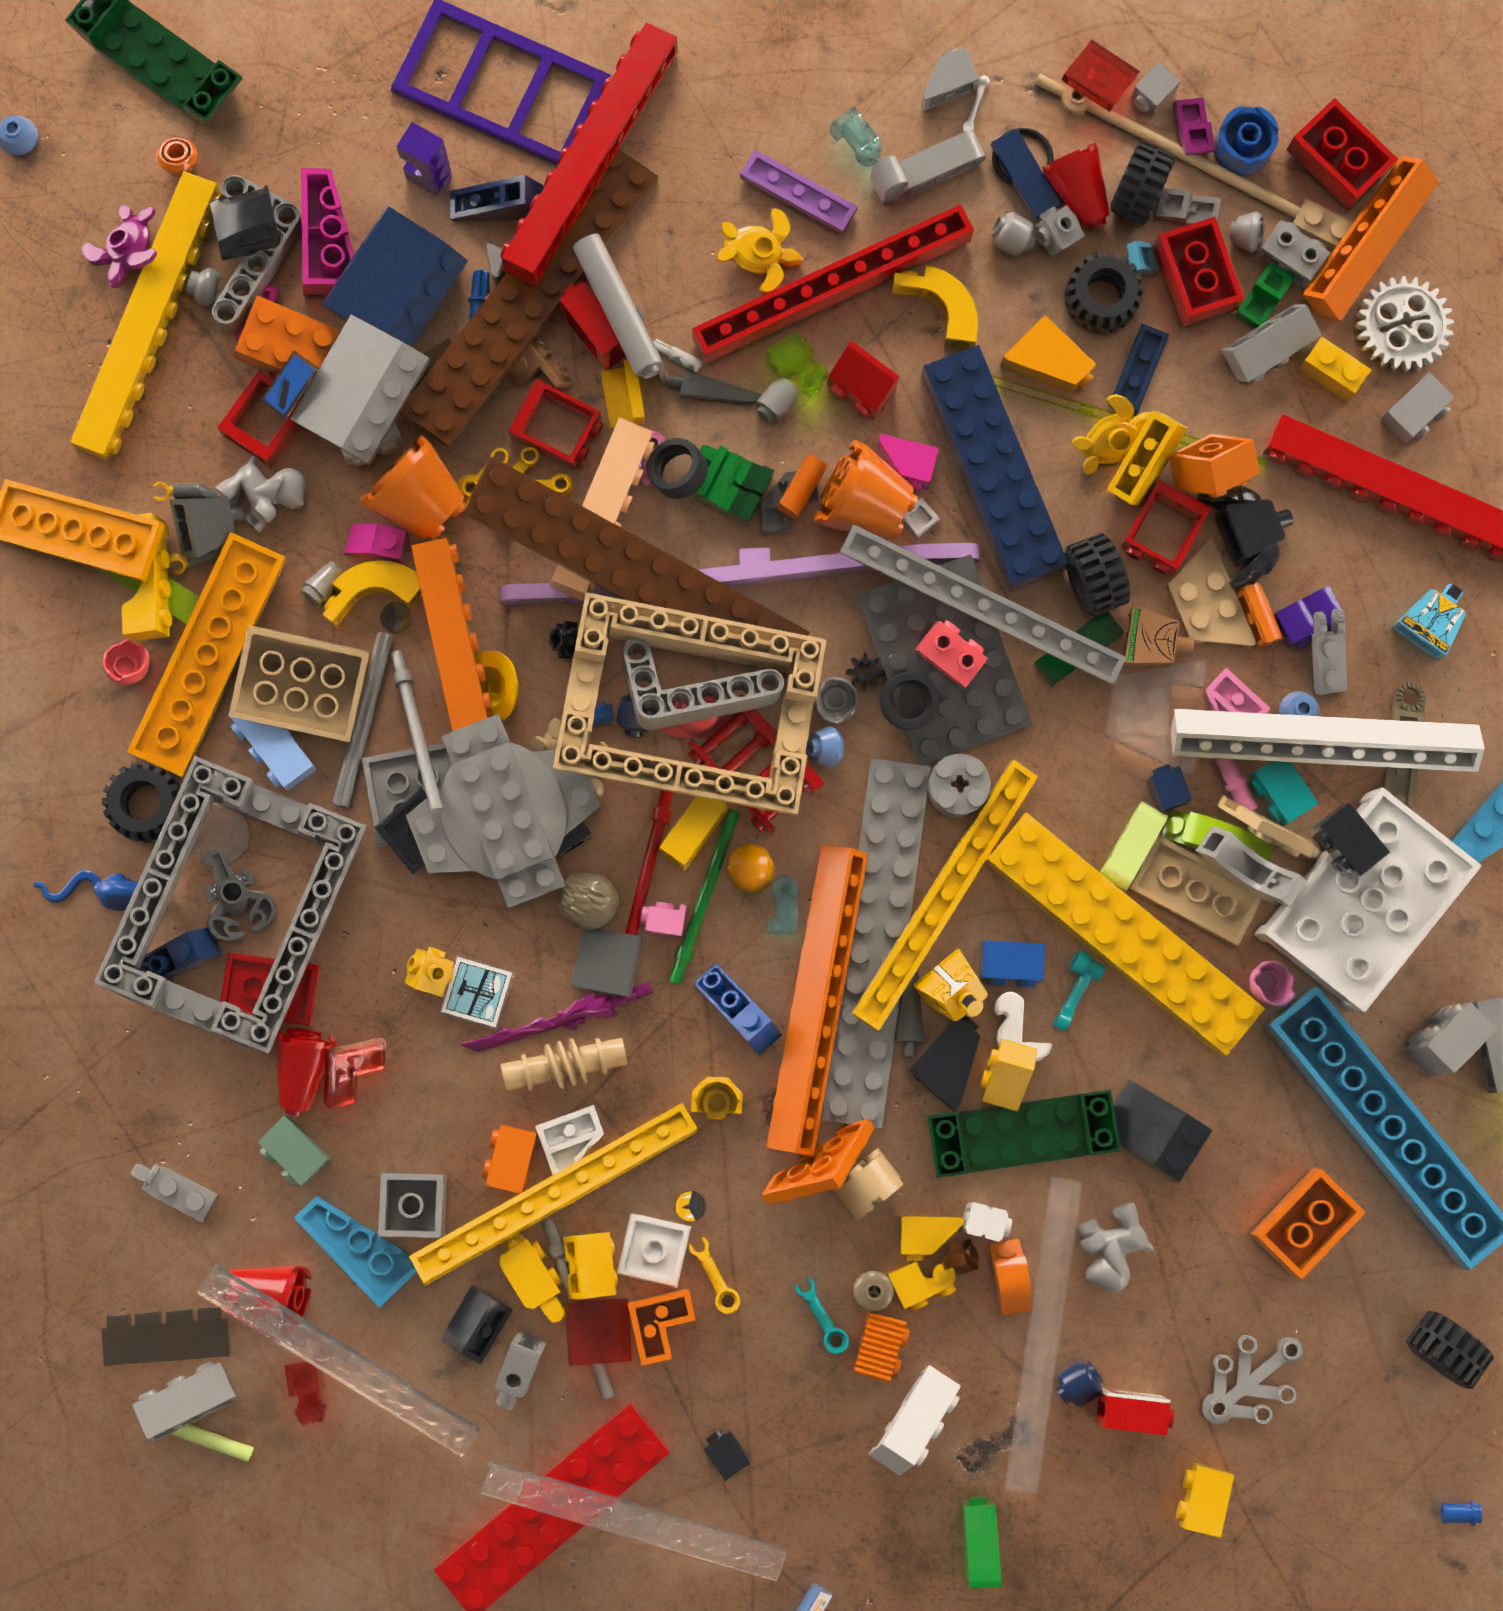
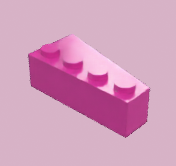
M301 168L303 295H328L355 253L352 248L332 170L326 168Z

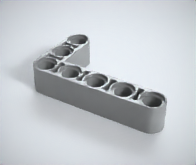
M238 175L226 177L221 185L223 198L233 197L230 194L234 191L246 193L263 189ZM270 191L280 245L275 248L261 250L250 256H244L212 308L216 328L223 335H234L242 328L249 316L256 296L261 297L263 295L265 286L270 284L302 232V221L298 207ZM286 218L294 219L290 224L282 223ZM255 266L265 267L260 272L251 271ZM240 290H249V293L245 296L236 295ZM225 314L234 315L231 320H221V317Z
M632 638L623 647L622 664L636 721L640 727L646 730H655L772 706L782 696L784 678L781 673L774 669H765L661 690L649 644L641 638ZM633 653H639L643 656V658L640 660H634L630 658L629 655ZM645 680L648 681L651 685L646 688L639 687L636 683L638 681ZM772 684L776 687V690L767 691L762 686ZM735 690H742L747 695L744 697H737L732 692ZM706 696H713L717 699V701L714 703H707L703 700V698ZM676 702H683L688 707L685 709H677L673 706V704ZM653 708L658 713L649 716L643 710Z

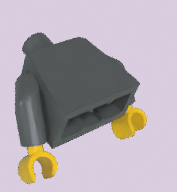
M156 482L153 486H163L166 489L164 496H153L156 500L162 501L167 499L168 496H174L175 498L170 499V505L181 555L176 553L170 555L169 558L170 563L180 561L182 565L171 569V572L175 575H180L185 571L186 566L194 568L215 562L230 532L236 534L234 523L244 521L245 512L240 504L230 506L227 497L218 496L214 489L199 483H174L173 486L168 487L164 482Z

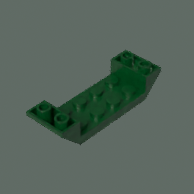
M80 0L65 19L66 23L95 51L189 119L207 124L243 79L241 75L219 59L216 63L211 61L129 0Z
M1111 1089L1023 1102L1020 1104L1018 1111L995 1106L927 1116L936 1178L1121 1151Z

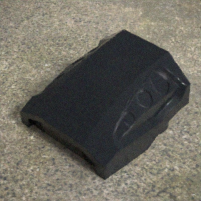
M265 185L263 189L218 199L210 203L222 261L250 256L261 250H267L272 246L280 245L268 185Z

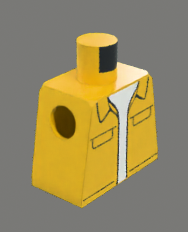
M959 949L955 950L913 984L929 1007L952 1021H958L966 1014L971 1017L979 1015L983 1010L982 1001L988 995Z

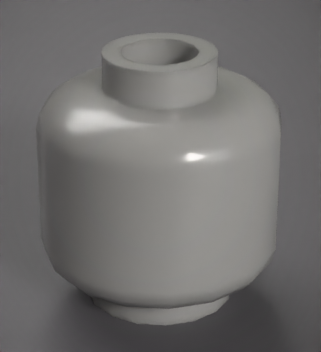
M1014 212L1007 213L1005 216L1000 215L990 232V236L993 237V245L1013 257L1019 256L1023 251L1028 253L1036 241V236L1033 235V223Z

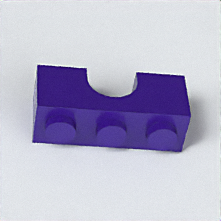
M411 122L396 146L399 157L407 161L403 167L405 177L436 196L441 188L444 190L448 186L452 178L444 141L437 135Z

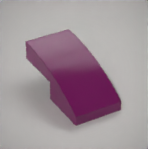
M1204 97L1175 100L1173 103L1174 116L1185 155L1214 152L1215 145L1211 122H1207Z

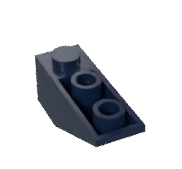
M208 927L187 931L147 953L139 970L144 972L150 971L169 981L219 957L221 953Z

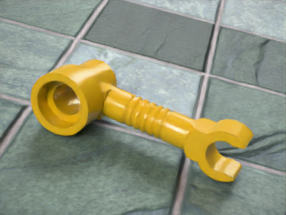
M702 1237L705 1243V1249L702 1252L694 1251L693 1246L689 1243L690 1252L698 1257L717 1293L715 1298L717 1309L724 1314L736 1312L740 1307V1296L735 1290L728 1288L723 1277H721L722 1275H720L709 1253L710 1246L707 1239ZM727 1296H731L734 1299L733 1306L729 1308L723 1306V1299Z

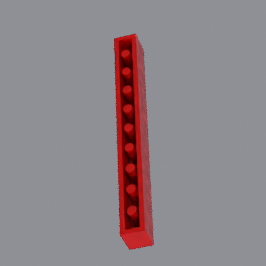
M647 22L641 31L635 32L627 54H622L617 62L616 72L613 77L606 79L602 88V95L598 101L594 100L591 103L584 124L580 123L577 126L573 136L574 140L570 147H565L561 152L559 165L555 171L551 170L548 173L543 191L540 195L536 194L534 196L527 217L521 218L515 229L516 235L511 243L507 242L504 245L500 255L504 272L533 286L537 285L677 55V36Z
M959 204L693 327L692 339L706 365L893 278L895 273L911 270L971 242L974 229L962 205Z
M1282 414L1276 421L1263 451V454L1268 455L1272 462L1280 465H1291L1296 468L1298 473L1304 476H1316L1323 479L1324 484L1331 488L1340 489L1341 487L1348 490L1358 500L1373 501L1379 504L1378 507L1383 511L1389 513L1398 512L1406 516V520L1413 524H1425L1434 528L1433 531L1440 536L1457 538L1461 540V544L1465 547L1482 549L1489 552L1488 555L1491 558L1503 562V510L1287 415Z

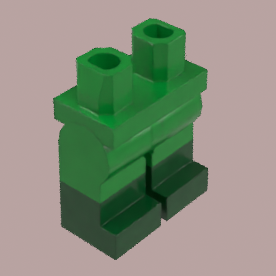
M702 445L700 451L707 461L708 473L702 486L695 492V499L748 527L760 500H762L773 478L775 470L755 464L734 452L728 451L727 448L721 445L718 450Z

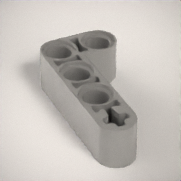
M970 130L899 162L896 156L886 157L872 167L870 180L883 206H889L978 166L986 159V156L974 132Z

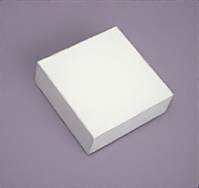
M921 497L917 500L915 507L910 513L906 511L902 523L918 540L938 524L941 519Z

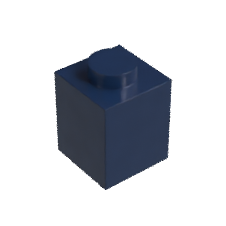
M1167 764L1152 770L1154 775L1146 780L1157 809L1162 813L1186 805L1193 800L1180 766L1171 769L1170 765Z

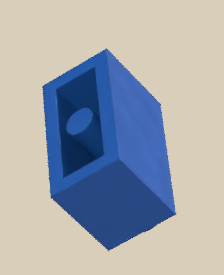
M984 940L981 942L979 979L987 980L986 985L1005 986V981H1017V987L1035 988L1036 983L1044 981L1045 944Z

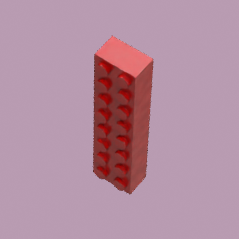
M630 1401L439 1562L433 1569L434 1572L466 1611H485L670 1454L671 1449L632 1401Z

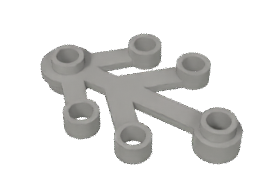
M1242 1335L1237 1341L1239 1358L1236 1385L1227 1393V1373L1233 1369V1361L1224 1354L1217 1355L1213 1360V1367L1215 1369L1213 1393L1208 1395L1202 1404L1203 1415L1211 1423L1224 1424L1231 1417L1254 1419L1260 1424H1267L1271 1421L1273 1416L1272 1410L1264 1404H1258L1255 1407L1235 1404L1243 1396L1275 1399L1286 1405L1292 1404L1297 1398L1296 1390L1289 1385L1274 1387L1259 1385V1383L1285 1362L1293 1363L1298 1361L1303 1354L1302 1344L1292 1337L1280 1339L1276 1345V1353L1250 1373L1252 1353L1257 1349V1341L1250 1335ZM1245 1339H1250L1252 1347L1250 1350L1245 1351L1242 1347V1342ZM1290 1344H1293L1296 1348V1352L1292 1356L1286 1354V1347ZM1222 1358L1228 1361V1367L1224 1370L1218 1367V1361ZM1284 1389L1291 1391V1398L1289 1400H1283L1281 1397ZM1216 1403L1223 1404L1224 1410L1221 1414H1215L1213 1411ZM1261 1408H1265L1267 1411V1417L1263 1420H1259L1257 1417V1412Z

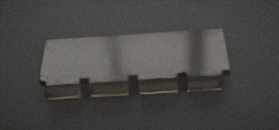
M220 1306L198 1308V1320L193 1321V1309L167 1310L166 1323L162 1321L161 1311L135 1313V1325H131L130 1313L107 1315V1327L101 1328L104 1366L230 1356L228 1319L222 1318Z

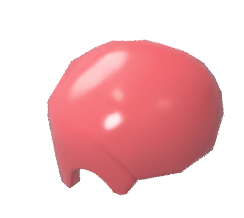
M129 639L112 645L104 653L102 662L107 677L120 685H131L140 682L147 675L150 665L145 645L143 643L136 644Z

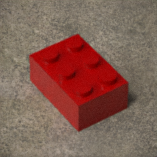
M1336 98L1331 100L1293 137L1286 149L1348 210L1353 208L1382 180L1398 160Z
M1216 217L1158 235L1154 243V249L1182 327L1239 309L1245 298Z

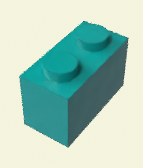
M1271 761L1249 776L1252 781L1250 786L1253 792L1259 798H1264L1269 806L1267 808L1269 816L1275 823L1280 822L1282 826H1285L1319 804L1291 762Z

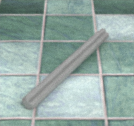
M378 632L355 716L351 739L347 745L333 798V804L339 807L348 808L350 806L394 640L393 636L388 633Z

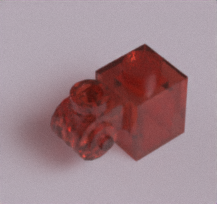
M321 1358L284 1365L289 1397L297 1396L299 1400L297 1409H295V1416L298 1418V1421H300L302 1426L309 1423L324 1422L327 1405L323 1403L320 1392L325 1389Z

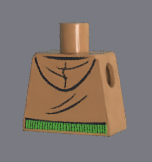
M1132 607L1128 612L1123 656L1127 658L1122 668H1169L1174 663L1175 654L1192 656L1194 638L1178 636L1179 621L1138 607Z

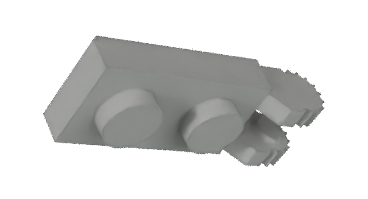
M1333 609L1331 613V631L1327 632L1326 615L1322 611L1315 612L1313 616L1314 634H1312L1314 691L1318 695L1347 691L1345 632H1343L1345 629L1344 614L1341 609Z

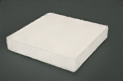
M630 1213L617 1274L677 1288L691 1226Z

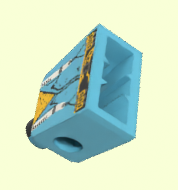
M1448 584L1441 594L1434 589H1430L1392 628L1439 661L1449 652L1466 616V612L1456 605L1462 597L1463 591L1453 584Z

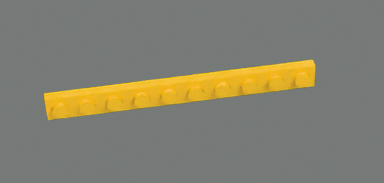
M1015 760L1009 762L851 1015L875 1031L880 1030L1038 778L1037 775Z
M683 1103L415 1252L409 1258L423 1284L426 1286L698 1132V1128Z

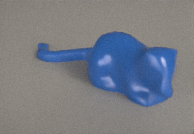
M81 870L69 880L60 893H50L43 882H34V887L41 888L45 899L55 903L67 899L81 882L90 881L94 886L95 895L105 908L123 911L126 910L139 881H133L118 873L110 875L101 881L95 872Z

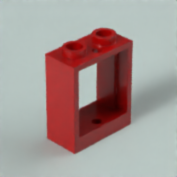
M584 281L578 286L573 284L565 289L561 294L562 297L559 299L562 317L603 370H609L624 359L626 355L598 299Z
M258 370L217 428L222 436L252 456H257L258 460L272 468L301 427V425L290 418L302 400L304 393L301 391L292 402L296 406L267 447L235 426L262 387L266 386L271 390L279 378L272 372L266 375Z
M536 379L508 431L511 439L527 447H534L538 453L574 471L578 463L581 465L584 463L590 450L587 448V445L592 437L595 439L598 437L604 423L601 422V411ZM545 399L588 420L570 456L527 434Z
M1158 479L1121 548L1126 550L1125 554L1137 561L1143 559L1152 564L1151 567L1156 572L1162 575H1168L1169 573L1173 576L1179 569L1211 507ZM1155 500L1194 521L1173 561L1134 541Z

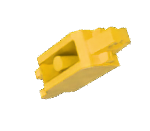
M521 1233L500 1243L504 1254L500 1256L499 1266L523 1305L531 1309L540 1306L550 1322H561L562 1318L566 1315V1311L564 1310L565 1307H562L563 1304L557 1294L562 1291L559 1285L563 1281L554 1267L548 1269L544 1263L543 1258L547 1255L537 1240L532 1243L530 1238L525 1239Z

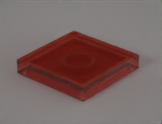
M1091 39L1064 73L1061 80L1111 112L1135 81L1140 71Z
M628 1298L565 1302L569 1366L632 1361Z

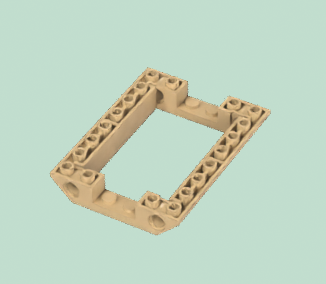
M586 592L553 769L797 816L807 761L805 752L813 704L818 694L826 639ZM608 638L626 642L632 638H641L651 647L787 673L769 778L589 744Z

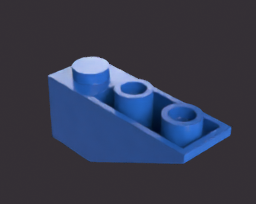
M717 963L694 982V985L759 1056L782 1036L771 1019Z

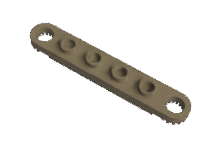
M1406 682L1396 689L1393 697L1391 720L1424 722L1426 693L1420 684ZM1409 689L1416 693L1417 703L1410 706L1404 703L1402 695L1405 690ZM1385 767L1383 788L1413 811L1418 769Z

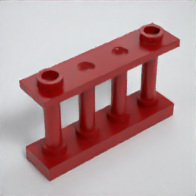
M756 709L733 713V717L700 747L693 739L689 741L688 748L691 751L688 753V756L697 765L704 764L708 767L720 769L708 755L736 729L748 723L755 731L753 734L754 738L721 768L735 772L761 747L766 748L769 746L774 751L777 731ZM806 763L801 793L811 790L815 795L824 786V781ZM771 764L758 776L769 778ZM743 806L753 816L750 822L760 833L766 830L771 835L775 832V827L770 821L780 812L764 810L761 813L757 808Z

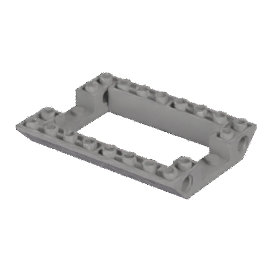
M194 756L93 983L165 1015L237 1044L269 1054L367 826L310 802L307 806L253 784L251 778ZM213 802L324 847L253 1009V1015L224 1001L221 1003L169 982L164 977L150 971L144 972L139 970Z

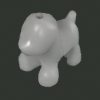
M252 456L247 465L242 466L234 476L222 481L215 488L221 496L229 499L231 506L239 502L240 496L244 491L252 506L245 520L260 533L265 528L266 522L270 523L276 516V509L273 505L279 503L290 509H297L303 506L306 479L301 472L291 468H284L278 471L272 478L266 479L257 466L258 457Z
M1134 1202L1123 1204L1112 1210L1114 1218L1122 1224L1123 1228L1103 1230L1096 1219L1076 1227L1081 1237L1085 1238L1080 1241L1084 1251L1088 1254L1096 1252L1099 1254L1098 1258L1087 1268L1086 1279L1089 1283H1094L1109 1293L1123 1290L1130 1280V1270L1125 1260L1126 1254L1141 1250L1151 1254L1154 1252L1153 1245L1147 1241L1145 1230L1139 1224L1138 1212Z

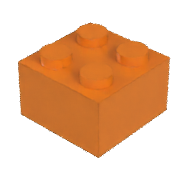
M1210 434L1169 455L1175 488L1188 491L1189 494L1204 493L1209 494L1210 497H1221L1227 494V490L1235 486L1245 485L1249 482L1248 479L1260 474L1254 439Z

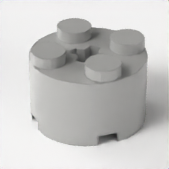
M967 754L949 755L940 760L930 774L927 792L928 799L936 810L948 818L961 819L969 817L978 811L988 798L991 787L990 776L981 760ZM956 780H960V783L965 785L961 793L957 792V788L951 786Z

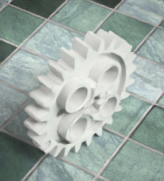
M1405 276L1401 277L1398 284L1392 277L1388 280L1387 286L1380 282L1376 287L1377 291L1371 289L1367 294L1369 299H1364L1361 302L1360 306L1363 309L1358 311L1356 317L1362 319V321H1359L1355 328L1363 330V332L1357 339L1367 341V344L1362 349L1363 351L1372 349L1373 354L1370 360H1374L1378 356L1382 358L1380 367L1385 366L1389 362L1391 363V371L1394 372L1399 365H1402L1403 372L1407 373L1412 364L1413 368L1419 371L1422 368V362L1427 367L1433 363V358L1438 360L1442 355L1441 350H1445L1449 346L1445 339H1450L1453 332L1446 328L1451 327L1454 324V320L1446 319V316L1451 313L1452 308L1443 309L1442 305L1447 298H1436L1439 292L1438 288L1429 292L1428 281L1420 287L1418 286V277H1415L1410 284L1407 283ZM1408 302L1416 303L1420 311L1416 312L1410 309ZM1380 310L1389 311L1392 319L1382 317ZM1424 316H1428V317H1429V320H1428V319L1420 320V321L1418 320L1419 318L1424 317ZM1402 321L1403 325L1396 327ZM1413 322V323L1409 326V328H1407L1406 324H1409V323ZM1390 328L1388 332H1380V329ZM1417 329L1425 330L1429 335V339L1421 338L1418 335ZM1389 337L1397 338L1401 343V347L1393 346L1389 341Z

